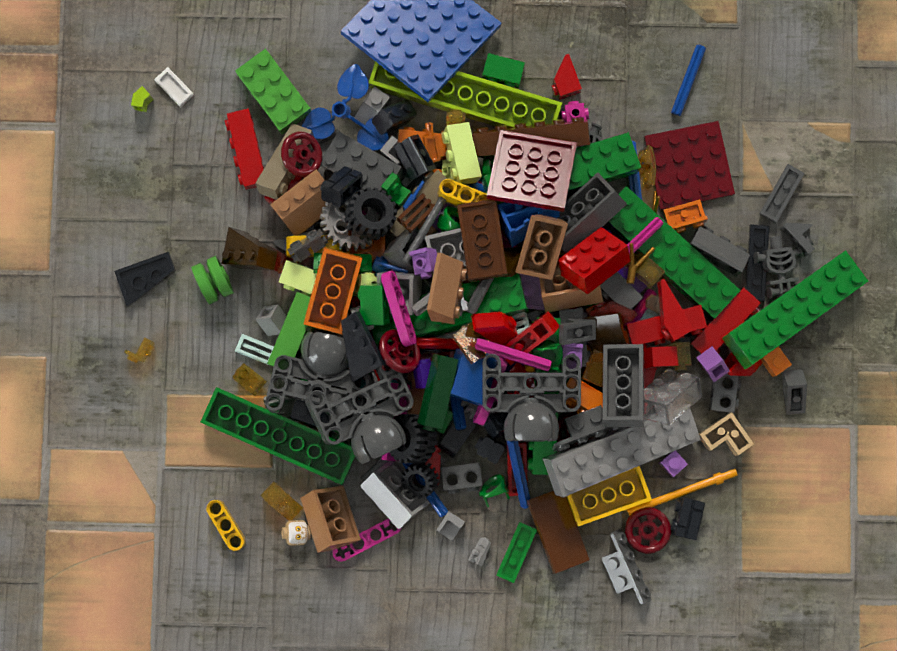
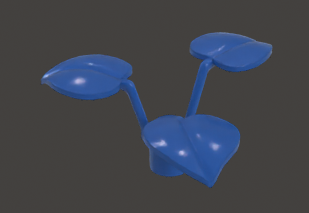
M354 64L342 74L338 81V93L348 98L333 104L332 118L331 113L327 109L318 107L307 115L301 127L312 130L316 139H326L335 131L332 121L335 120L336 116L341 119L349 118L362 127L357 134V141L373 151L380 150L389 139L388 133L381 135L373 125L372 119H369L364 125L350 115L351 109L347 102L352 97L355 99L364 97L369 89V81L358 64Z

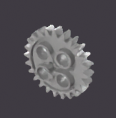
M351 197L350 199H348V200H347L342 206H340V207H343V208L347 209L346 207H347V205L349 204V202H350V200L352 199V197ZM325 203L326 207H322L323 214L320 215V219L323 220L320 226L325 227L322 231L323 234L328 233L326 239H333V246L339 243V249L346 246L347 251L350 250V247L357 251L359 245L362 249H365V243L371 246L372 241H367V238L361 240L358 234L356 236L353 234L349 236V229L347 228L349 223H345V213L338 210L340 207L332 203ZM371 207L361 208V210L366 212V215L363 216L367 220L372 222L380 220L379 214H377L378 212ZM341 225L345 227L346 230L340 231L336 228V226Z

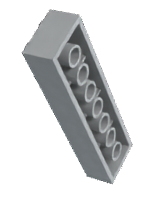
M677 403L645 416L644 427H625L616 432L614 430L608 431L603 437L591 438L585 444L574 445L566 451L557 452L543 458L555 495L566 497L701 439L689 404Z

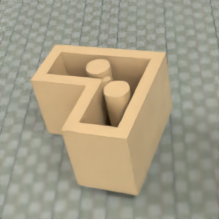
M732 412L699 433L701 442L708 451L713 450L725 441L733 454L738 456L754 445Z

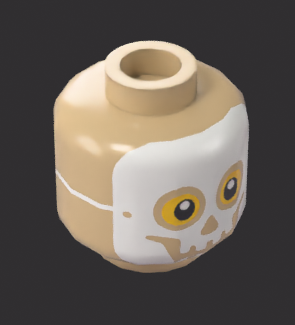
M289 520L285 527H282V539H285L286 543L290 546L305 545L307 540L311 538L310 527L304 520Z

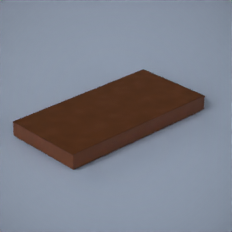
M484 200L457 205L468 281L473 282L508 276L497 201Z
M554 491L527 500L553 574L590 560L566 497L557 496Z

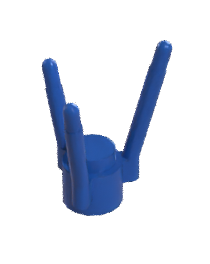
M376 256L372 266L375 276H377V273L388 271V269L408 273L406 269L390 265L384 256Z

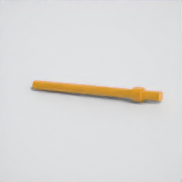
M732 469L724 473H715L713 477L653 498L649 502L627 509V512L630 516L638 509L654 507L708 486L722 484L725 480L738 476L737 471Z

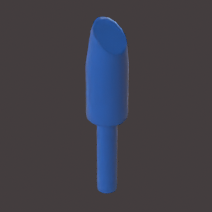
M421 181L415 192L410 194L403 205V211L417 199L416 196L425 184L424 181Z

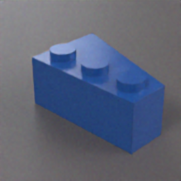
M507 202L497 205L500 225L511 247L525 240L531 215L542 214L556 218L560 217V211Z

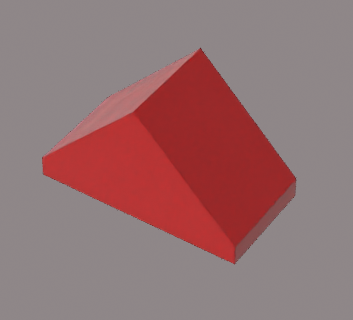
M677 346L649 347L644 349V369L679 366Z

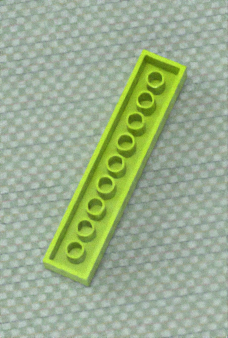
M376 61L369 79V88L371 89L375 86L384 93L495 127L507 125V128H514L515 124L519 123L533 126L534 122L545 121V124H551L553 120L558 119L562 102L460 71L429 102H426Z

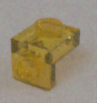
M144 337L136 354L125 350L124 353L128 355L127 359L138 363V361L144 363L147 356L150 357L152 355L155 342Z
M245 363L236 370L232 377L254 396L257 395L267 382Z

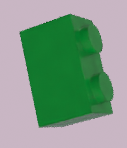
M488 53L482 78L509 87L519 88L525 62Z
M383 284L360 285L358 299L360 300L361 308L359 311L366 325H385L390 323V306Z

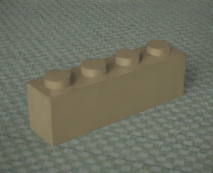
M293 123L291 124L255 183L260 194L277 200L287 192L288 185L296 176L290 173L283 164L281 158L282 144L287 136L298 131L309 133L314 137L312 130ZM301 139L295 140L296 146L302 145ZM311 144L307 145L310 150L313 149ZM289 149V157H292L293 149ZM296 162L295 167L299 169L302 164Z
M439 170L435 173L431 171L425 177L426 182L416 197L418 198L423 193L426 195V199L429 198L432 204H436L439 199L437 194L439 185L447 178ZM449 187L442 188L445 193L451 192ZM421 201L403 220L406 221L423 202ZM403 205L398 206L399 210L395 217L398 218L404 212ZM426 206L408 225H413L429 208ZM397 218L389 230L395 237L406 230L397 221Z

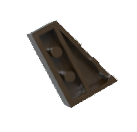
M228 227L221 264L238 269L274 271L278 252L265 243L260 242L259 239L252 237L248 232Z

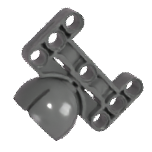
M307 332L301 343L302 359L281 355L276 359L265 404L269 412L277 413L282 410L285 397L305 401L307 394L316 388L323 391L329 404L362 389L355 386V382H352L350 371H347L349 363L344 338L320 332ZM281 361L289 363V367L286 370L278 367ZM364 376L363 378H361L366 383V385L363 388L369 386L368 377ZM293 377L305 379V380H308V382H307V381H303V380H299V379H295V378H293ZM278 379L283 380L285 383L281 389L274 387V382ZM331 386L346 389V391L337 388H332ZM312 396L311 401L313 404L319 405L320 398ZM357 396L356 398H359V399L361 400V405H360V406H362V405H363V402H364V401H363V398L360 397V396ZM273 398L280 401L279 406L276 408L269 406V401ZM351 414L348 415V416H346V417H344V418L342 419V421H344V420H346L348 417H350Z
M488 354L483 359L482 405L487 412L508 413L504 422L506 441H557L559 424L555 413L574 412L581 405V362L578 356L574 354L565 356L561 361V373H501V360L499 356ZM489 358H494L497 361V366L493 369L486 365V360ZM568 358L575 360L576 366L574 369H569L566 366ZM488 378H494L497 381L495 388L487 387L486 380ZM528 378L535 379L537 383L535 388L530 389L527 387L526 380ZM568 378H573L576 381L574 389L566 386ZM504 392H519V394H504ZM544 392H558V394H543V393H544ZM488 398L496 399L497 406L495 408L487 407L486 400ZM568 398H573L576 401L575 408L570 409L566 406Z
M381 366L376 369L379 381L329 404L326 395L322 391L315 390L307 394L305 398L306 406L325 444L335 445L351 438L353 454L363 464L369 462L371 458H378L406 443L405 432L393 417L409 410L413 406L414 401L402 374L392 368L386 372ZM392 379L398 382L396 390L390 385ZM312 395H317L320 398L319 405L312 403ZM357 396L363 398L362 406L356 404L355 398ZM400 397L405 398L407 402L405 407L399 405ZM384 398L388 399V400H386V401H384V402H382V403H380V404H377V405H376V403H375V402H378V401H380V400H382V399H384ZM321 413L328 415L327 423L321 422ZM351 414L352 417L340 422V419ZM330 431H334L337 434L335 441L329 439L328 434Z

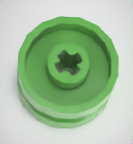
M216 255L207 259L206 263L209 272L201 263L191 267L198 286L209 305L219 300L216 288L224 297L234 294L229 276Z

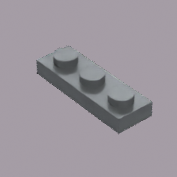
M787 164L759 214L777 223L804 173Z

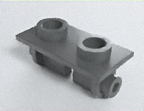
M320 229L318 231L313 230L306 235L305 239L297 240L290 244V248L287 250L292 255L291 257L295 263L311 256L308 248L311 247L315 253L326 246L325 244L328 241L325 236L321 237L324 234Z

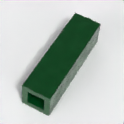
M433 353L417 422L424 425L423 429L435 431V428L443 429L458 359Z

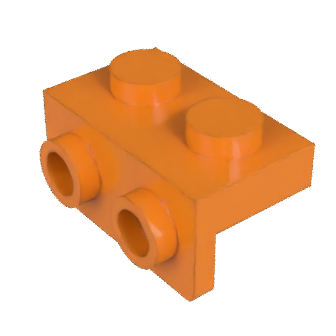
M700 199L663 210L666 223L678 234L685 232L688 227L693 226V229L702 227L708 220Z

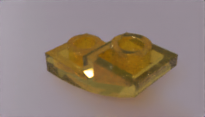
M452 109L450 112H446V126L465 123L466 113H462V110Z
M648 145L640 150L638 154L641 168L645 169L642 172L641 181H643L642 187L646 189L653 187L656 179L655 155L652 146Z

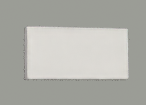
M169 67L154 79L180 108L194 96L192 91Z

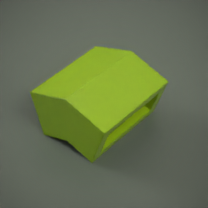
M141 86L133 93L131 106L134 110L147 112L148 104L154 99Z

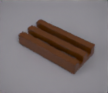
M423 193L397 218V221L410 233L429 216L435 206L429 198H425L426 195ZM422 201L423 204L404 221L403 219ZM427 206L429 209L410 227L408 224Z

